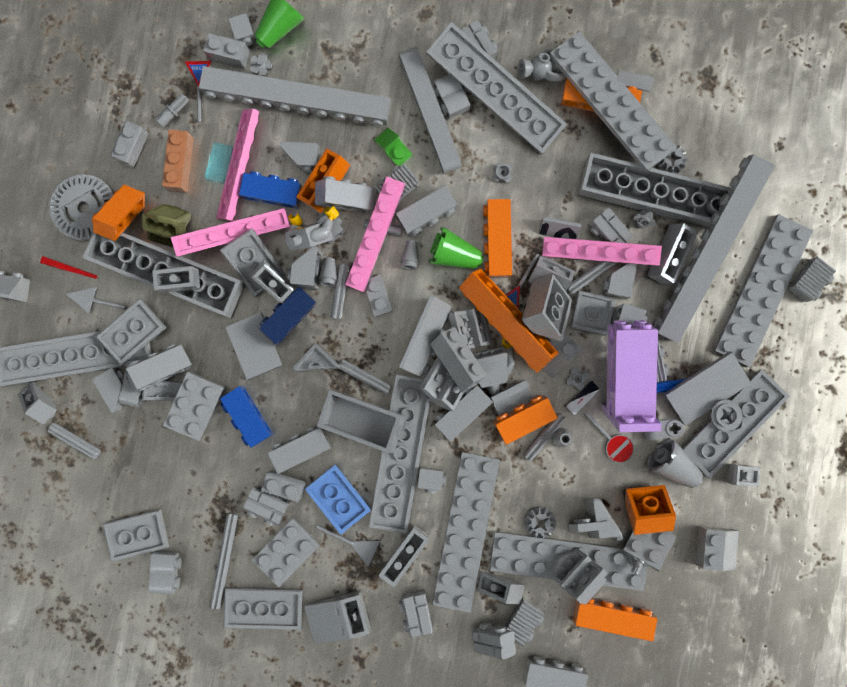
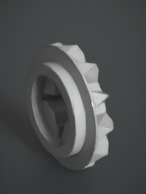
M675 145L677 149L672 153L678 160H675L672 164L670 159L664 158L657 164L661 170L676 174L685 167L688 158H686V151L681 148V145Z
M722 400L711 408L710 417L713 421L712 424L718 429L731 431L740 425L742 410L734 401ZM723 410L725 412L732 411L728 415L729 421L727 419H720L723 416Z
M537 507L530 510L526 515L525 527L533 537L545 538L550 536L555 530L556 520L550 510ZM536 516H537V518H539L540 520L546 519L545 522H544V525H545L544 527H545L546 529H544V528H542V527H540V526L536 527V525H537V521H536L537 519L535 518Z

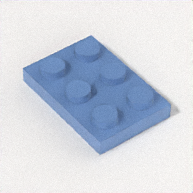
M336 464L305 488L306 492L340 535L372 510Z

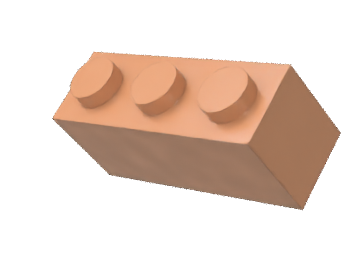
M168 130L162 186L170 192H188L194 140L188 131Z

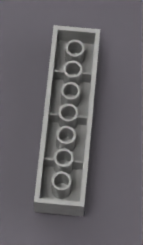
M590 153L586 159L578 195L640 211L649 210L656 215L709 228L712 215L718 212L721 206L720 200L724 194L728 193L730 187L651 168L645 173L639 164Z
M93 232L83 255V258L152 287H154L152 270L193 266L199 270L200 289L167 293L228 318H231L245 285L241 280L182 256L176 257V254L125 233H122L116 241H113Z

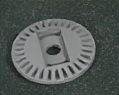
M78 174L66 178L55 188L51 195L49 212L53 224L61 233L76 240L91 239L93 234L92 217L100 211L106 201L113 197V191L104 181L92 175ZM93 192L97 194L101 201V206H99L98 200L92 195ZM81 202H87L88 210L84 213L78 210V205ZM66 207L68 208L69 215L75 220L74 222H71L68 218Z

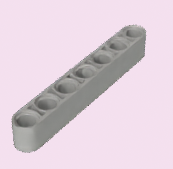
M417 47L399 53L400 62L443 174L461 168L459 155Z

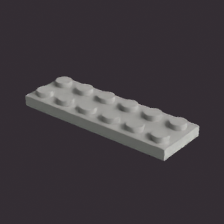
M759 369L749 379L750 385L737 392L730 399L737 403L742 410V421L736 429L731 431L720 430L712 424L711 418L682 448L707 478L710 479L790 397L763 369ZM723 410V416L720 419H727L729 421L728 415L732 411L725 412Z

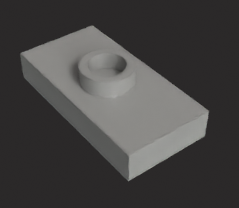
M162 381L143 390L142 400L174 401L183 381Z

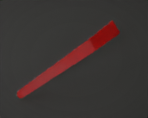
M42 256L40 261L41 264L94 279L98 278L97 275Z

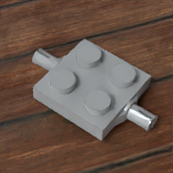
M668 531L634 535V532H632L623 549L624 553L630 555L636 561L631 572L639 575L642 566L651 567L657 572L660 571L677 536Z

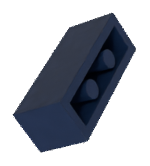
M300 287L296 290L294 289L283 304L279 302L274 307V313L270 317L266 316L260 322V332L278 346L316 306V301Z

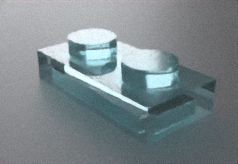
M213 143L205 174L206 180L225 184L233 151L232 146Z

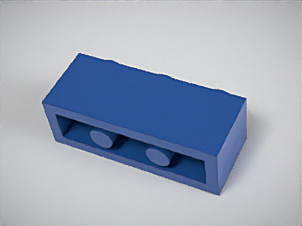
M250 171L249 174L243 173L239 195L245 200L299 209L300 200L296 197L302 186L296 179L287 178V180H281L280 177L275 175L265 177L261 176L258 172Z
M239 386L220 398L222 409L232 417L231 423L236 430H240L242 434L241 439L246 446L249 445L250 448L255 447L274 435L244 386Z

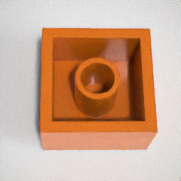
M665 485L626 489L625 507L634 535L674 531L676 514Z

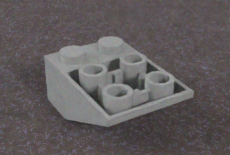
M361 590L305 605L314 644L349 640L370 634L371 626Z

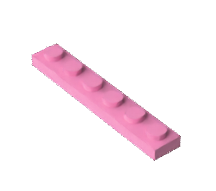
M253 108L242 110L216 219L222 221H233V217L236 214V205L240 197L243 173H245L246 164L249 160V151L254 140L255 127L258 124L259 111Z
M386 176L345 285L362 292L365 291L405 183Z
M285 208L171 237V241L177 257L229 243L250 228H253L257 235L290 227Z
M544 237L542 256L660 266L662 246Z

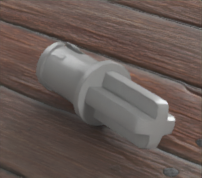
M180 94L170 105L167 104V107L155 119L165 127L170 120L178 116L177 113L189 102L188 98L184 94Z

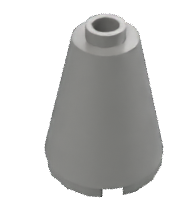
M671 438L664 439L656 446L658 450L655 454L651 452L649 455L647 467L651 472L690 488L697 487L702 483V472L675 440Z

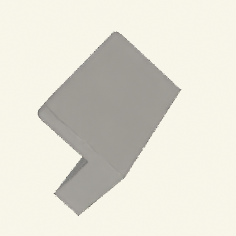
M540 255L535 269L529 278V283L532 284L533 280L554 274L565 291H567L575 271Z
M526 380L490 397L498 415L504 412L508 414L514 411L513 408L515 406L531 402L530 399L533 397L528 389L529 386Z

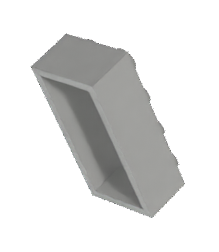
M329 389L317 427L383 452L394 453L406 415L343 392Z

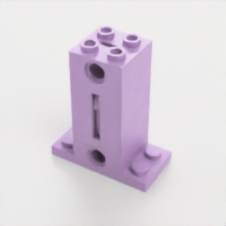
M617 320L614 321V324H608L607 404H602V411L619 432L661 431V423L656 419L658 329L651 326L652 324L646 323L645 320H634V323L626 324V321Z

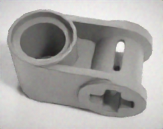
M125 374L119 395V404L140 408L144 401L142 400L143 391L135 394Z
M657 419L661 423V431L645 432L646 440H659L679 437L684 432V426L678 420ZM676 426L675 430H669V427Z

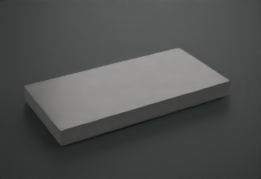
M729 351L664 393L682 423L686 426L711 410L717 402L728 399L750 385L751 382L734 354Z
M226 587L223 628L301 630L303 589Z

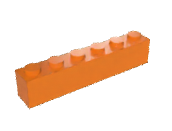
M482 269L472 272L459 287L463 295L475 305L476 309L488 319L490 325L501 333L502 338L513 346L515 352L522 356L528 366L536 373L545 368L559 354L544 336L531 332L523 323V313Z

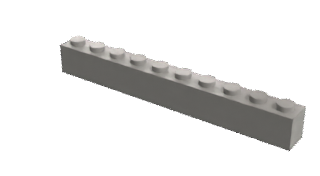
M203 66L199 89L204 96L211 99L221 97L229 102L238 100L247 105L256 103L265 108L274 106L283 111H290L292 109L297 110L301 114H308L310 112L315 113L319 117L333 116L335 119L342 121L351 119L359 124L369 122L377 127L387 126L391 107L390 97Z
M749 155L747 158H743L739 165L740 171L738 175H735L729 184L730 190L721 198V206L718 212L712 215L709 229H706L700 238L702 240L701 244L692 252L690 264L684 267L680 283L677 282L672 290L673 296L670 300L666 301L662 316H659L654 323V327L658 329V334L677 343L680 342L775 167L774 164L756 155Z

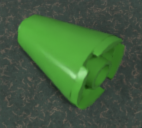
M270 0L255 32L257 37L255 41L263 48L266 46L270 48L304 20V17L285 0Z
M440 228L442 233L436 234L430 250L433 257L429 258V263L476 269L477 266H481L484 259L482 251L447 228Z

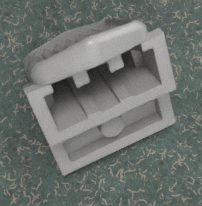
M598 498L585 499L587 519H575L574 524H568L569 532L588 531L589 538L611 537L615 541L623 540L622 532L602 501Z
M576 548L574 551L571 550L556 557L551 578L580 604H587L604 585V577L608 573L585 553Z

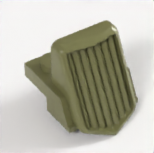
M161 204L142 214L143 230L147 231V239L173 247L171 237L186 234V226L191 220L190 212L166 204Z

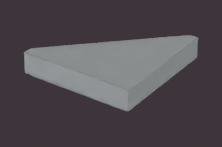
M315 343L292 369L295 372L339 369L341 366Z

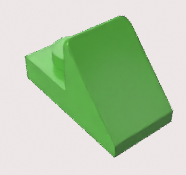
M389 128L374 139L375 143L396 166H402L413 157V154L400 141V136Z

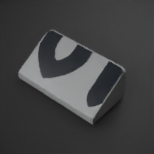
M543 217L539 234L556 238L577 239L581 224Z

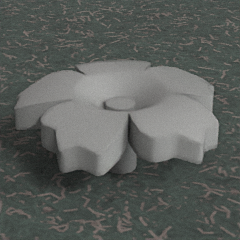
M264 53L258 55V58L256 56L250 58L252 66L249 69L251 73L256 75L259 73L260 76H265L268 70L272 69L273 64L270 60H267L268 56Z

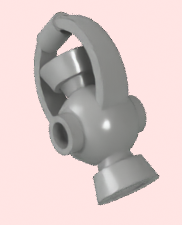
M553 50L543 51L540 55L535 56L531 62L526 59L519 60L518 73L522 79L532 74L533 79L537 81L542 79L553 82L566 80V76L550 59L549 54Z

